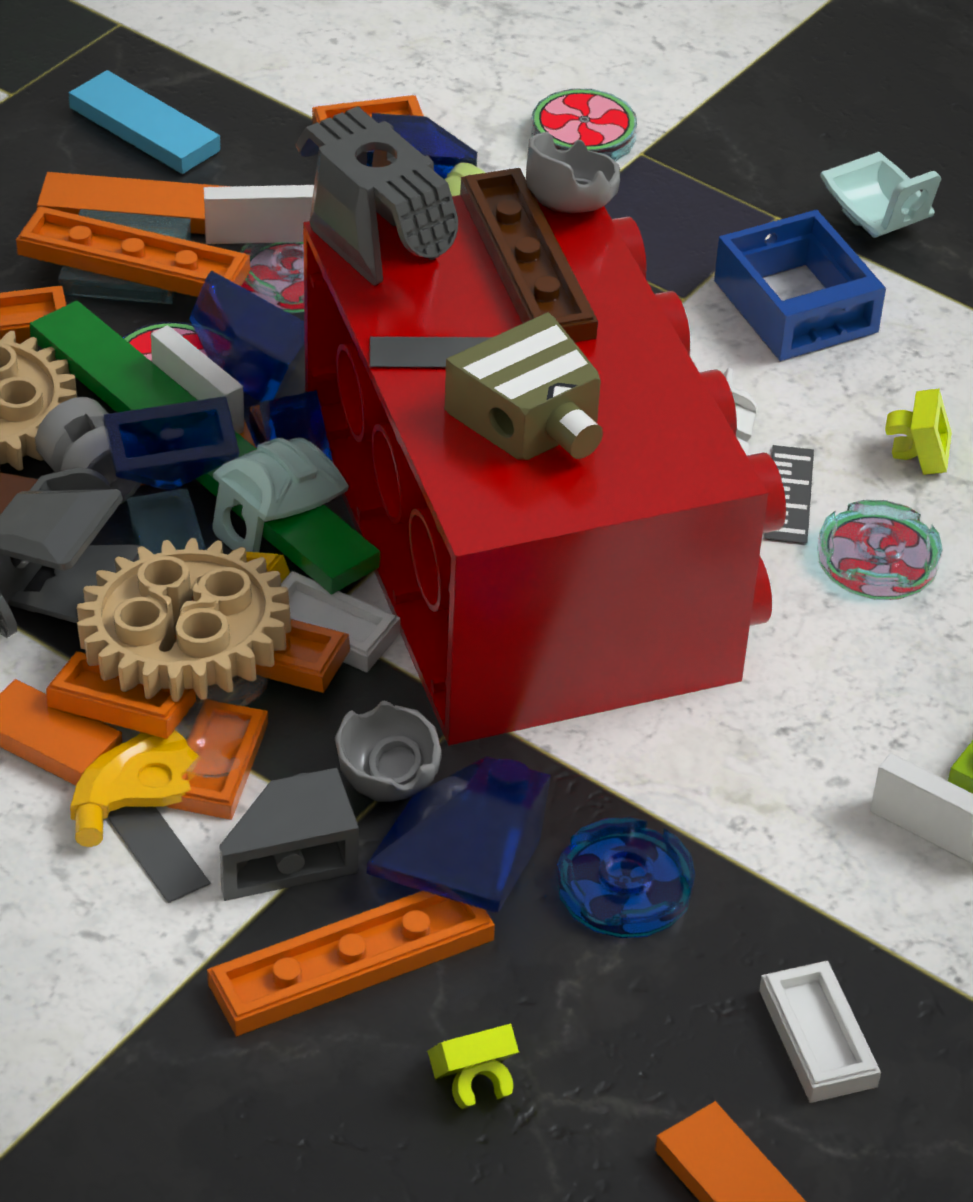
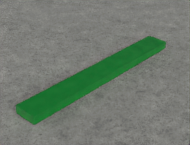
M78 300L29 323L30 338H37V344L40 348H54L56 361L67 360L69 372L72 375H75L80 382L216 497L219 482L213 478V473L223 464L256 450L252 444ZM324 504L296 515L264 521L262 536L331 595L380 567V550ZM243 505L233 506L231 510L244 520L242 516Z

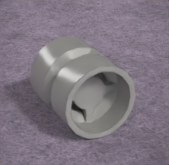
M76 397L62 402L45 416L38 427L35 436L36 450L55 473L72 468L95 470L108 480L111 489L120 490L123 501L120 504L130 498L142 484L147 471L146 456L125 431L119 428L114 419L97 401L88 397Z

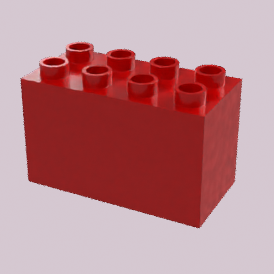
M461 195L452 196L458 217V232L455 241L445 253L433 260L410 253L402 244L397 227H393L377 213L383 282L375 286L312 230L310 221L303 222L305 411L323 453L338 468L349 485L348 491L341 495L357 532L380 550V567L374 570L392 614L400 617L401 636L448 746L741 682L749 628L753 625L767 623L772 613L771 586L766 567L760 557L763 533L780 530L784 525L786 517L784 487L779 470L771 456L765 452L747 456L736 438V408L726 377L717 369L699 372L690 357L688 319L678 295L674 291L654 294L646 280V253L636 222L629 216L611 219L604 206L595 211L568 214L552 211L542 206L537 200L598 320L597 339L574 343L598 371L601 380L597 424L603 429V437L598 447L590 455L581 459L572 457L563 447L558 445L529 460L516 459L444 410L446 367H370V337H495L522 324Z

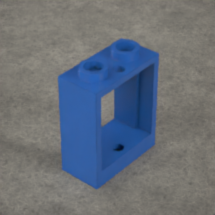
M818 210L719 236L714 281L779 361L879 332L886 287ZM806 265L823 284L825 289L782 301L763 277Z

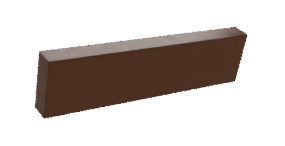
M512 168L461 177L460 195L522 324L549 312L574 342L597 339L598 320L535 196L527 187V181L521 169Z

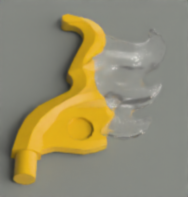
M256 674V680L252 682L236 675L232 678L233 691L229 693L221 689L217 684L208 686L207 698L201 700L196 695V702L168 739L140 732L136 737L100 755L83 772L76 785L70 805L71 820H75L76 842L85 847H93L100 844L103 840V819L108 818L111 811L123 807H163L182 802V796L191 790L190 784L217 786L226 783L229 772L239 767L240 757L227 759L224 756L230 750L240 746L251 718L244 721L237 715L213 711L211 717L208 718L205 711L206 700L246 706L260 698L267 689L269 678ZM249 755L246 756V759H245V761H244V764H245V762L247 761V759L249 758ZM187 773V780L182 779L183 775Z

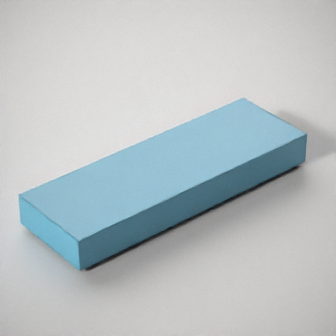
M108 70L69 92V105L71 109L181 174L221 151L219 134Z

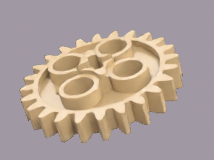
M9 331L0 340V464L9 463L13 468L20 471L23 470L22 457L26 455L40 461L44 460L36 450L35 436L38 427L52 409L62 402L76 398L77 392L75 375L69 374L67 360L56 361L55 349L52 347L38 351L37 338L31 337L21 344L16 343L15 331Z
M190 538L183 550H176L169 540H165L162 544V552L153 554L141 546L138 547L139 560L135 562L118 556L115 558L116 573L98 570L96 572L98 586H85L83 589L85 602L77 604L79 641L81 649L86 651L87 664L89 666L99 665L100 676L104 681L119 676L120 689L123 692L129 691L139 683L143 684L146 699L154 697L161 688L170 689V696L173 702L180 700L185 689L192 688L201 700L206 699L208 686L217 684L228 693L232 692V678L236 675L253 682L256 680L255 664L272 667L275 664L274 651L286 649V633L291 632L289 593L287 587H281L280 573L278 571L267 572L266 559L263 557L247 562L246 548L244 547L235 549L228 555L224 554L222 541L219 540L215 541L207 550H199L196 538Z

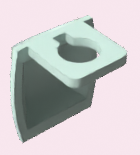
M876 152L828 169L820 174L826 188L843 207L842 211L855 225L862 226L873 238L934 216L935 211L931 206L941 181V176L936 171L910 179L884 155Z
M275 438L259 444L256 450L223 464L213 473V478L219 482L213 531L232 550L244 547L247 552H259L264 521L285 518L319 507L347 492L349 485L333 462L310 441L304 438H294L291 440ZM238 504L243 505L242 516L247 528L245 539L235 532L230 519L231 508Z

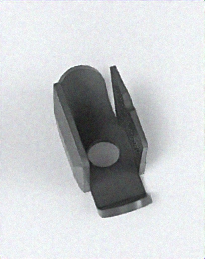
M357 106L347 110L345 114L342 112L333 116V118L322 120L320 124L317 122L305 127L296 143V148L302 157L318 154L310 226L323 241L372 285L375 286L383 282L377 213L393 227H397L402 244L410 253L416 256L427 257L433 260L452 246L458 232V217L448 182L434 171V163L428 155L424 156L394 131V127L386 121L377 123ZM374 150L372 167L361 164L356 159L357 156L363 152Z
M72 468L41 476L30 491L17 493L1 513L0 634L8 638L18 630L9 606L34 613H42L74 623L79 622L77 604L85 602L83 593L85 586H98L96 572L98 570H105L116 573L115 558L118 556L132 562L139 560V545H90L123 501L120 490L111 489L108 480L99 472L88 468ZM10 557L22 561L17 567H14ZM42 565L54 568L55 576L45 581L40 592L23 591Z

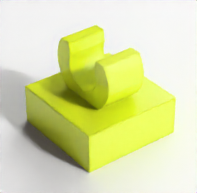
M940 388L916 391L913 412L896 410L887 414L886 435H907L894 437L892 456L895 459L908 460L918 455L923 475L946 473L952 432Z
M511 1024L443 1041L428 1050L435 1079L456 1074L452 1085V1093L455 1102L461 1109L476 1104L471 1088L472 1079L476 1074H483L491 1079L497 1099L512 1094V1076L509 1070L500 1063V1061H504L519 1053Z

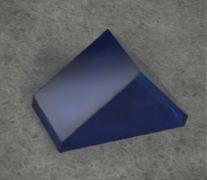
M317 390L261 401L244 408V420L256 449L259 444L275 438L289 440L304 438L316 445L333 462Z
M226 396L104 414L103 416L115 475L119 478L172 491L239 457L240 451Z

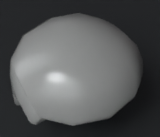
M549 132L540 133L529 139L526 164L527 187L542 206L555 212L568 214L595 211L609 203L618 193L620 167L609 156L588 150L582 140H576L568 150H557L554 145L553 136Z
M384 700L373 710L360 715L356 714L353 710L349 711L344 716L335 735L342 774L360 795L374 801L393 802L413 796L428 787L434 780V776L438 773L442 750L436 727L418 710L397 705L393 706L390 702Z

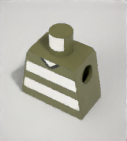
M549 312L446 358L444 410L516 459L529 460L558 445L563 447L572 457L581 459L590 455L598 447L603 437V429L597 424L601 383L598 371Z

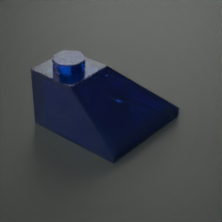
M486 756L413 795L369 859L366 874L498 913L540 843L551 775L529 769L519 761L510 759L497 760Z

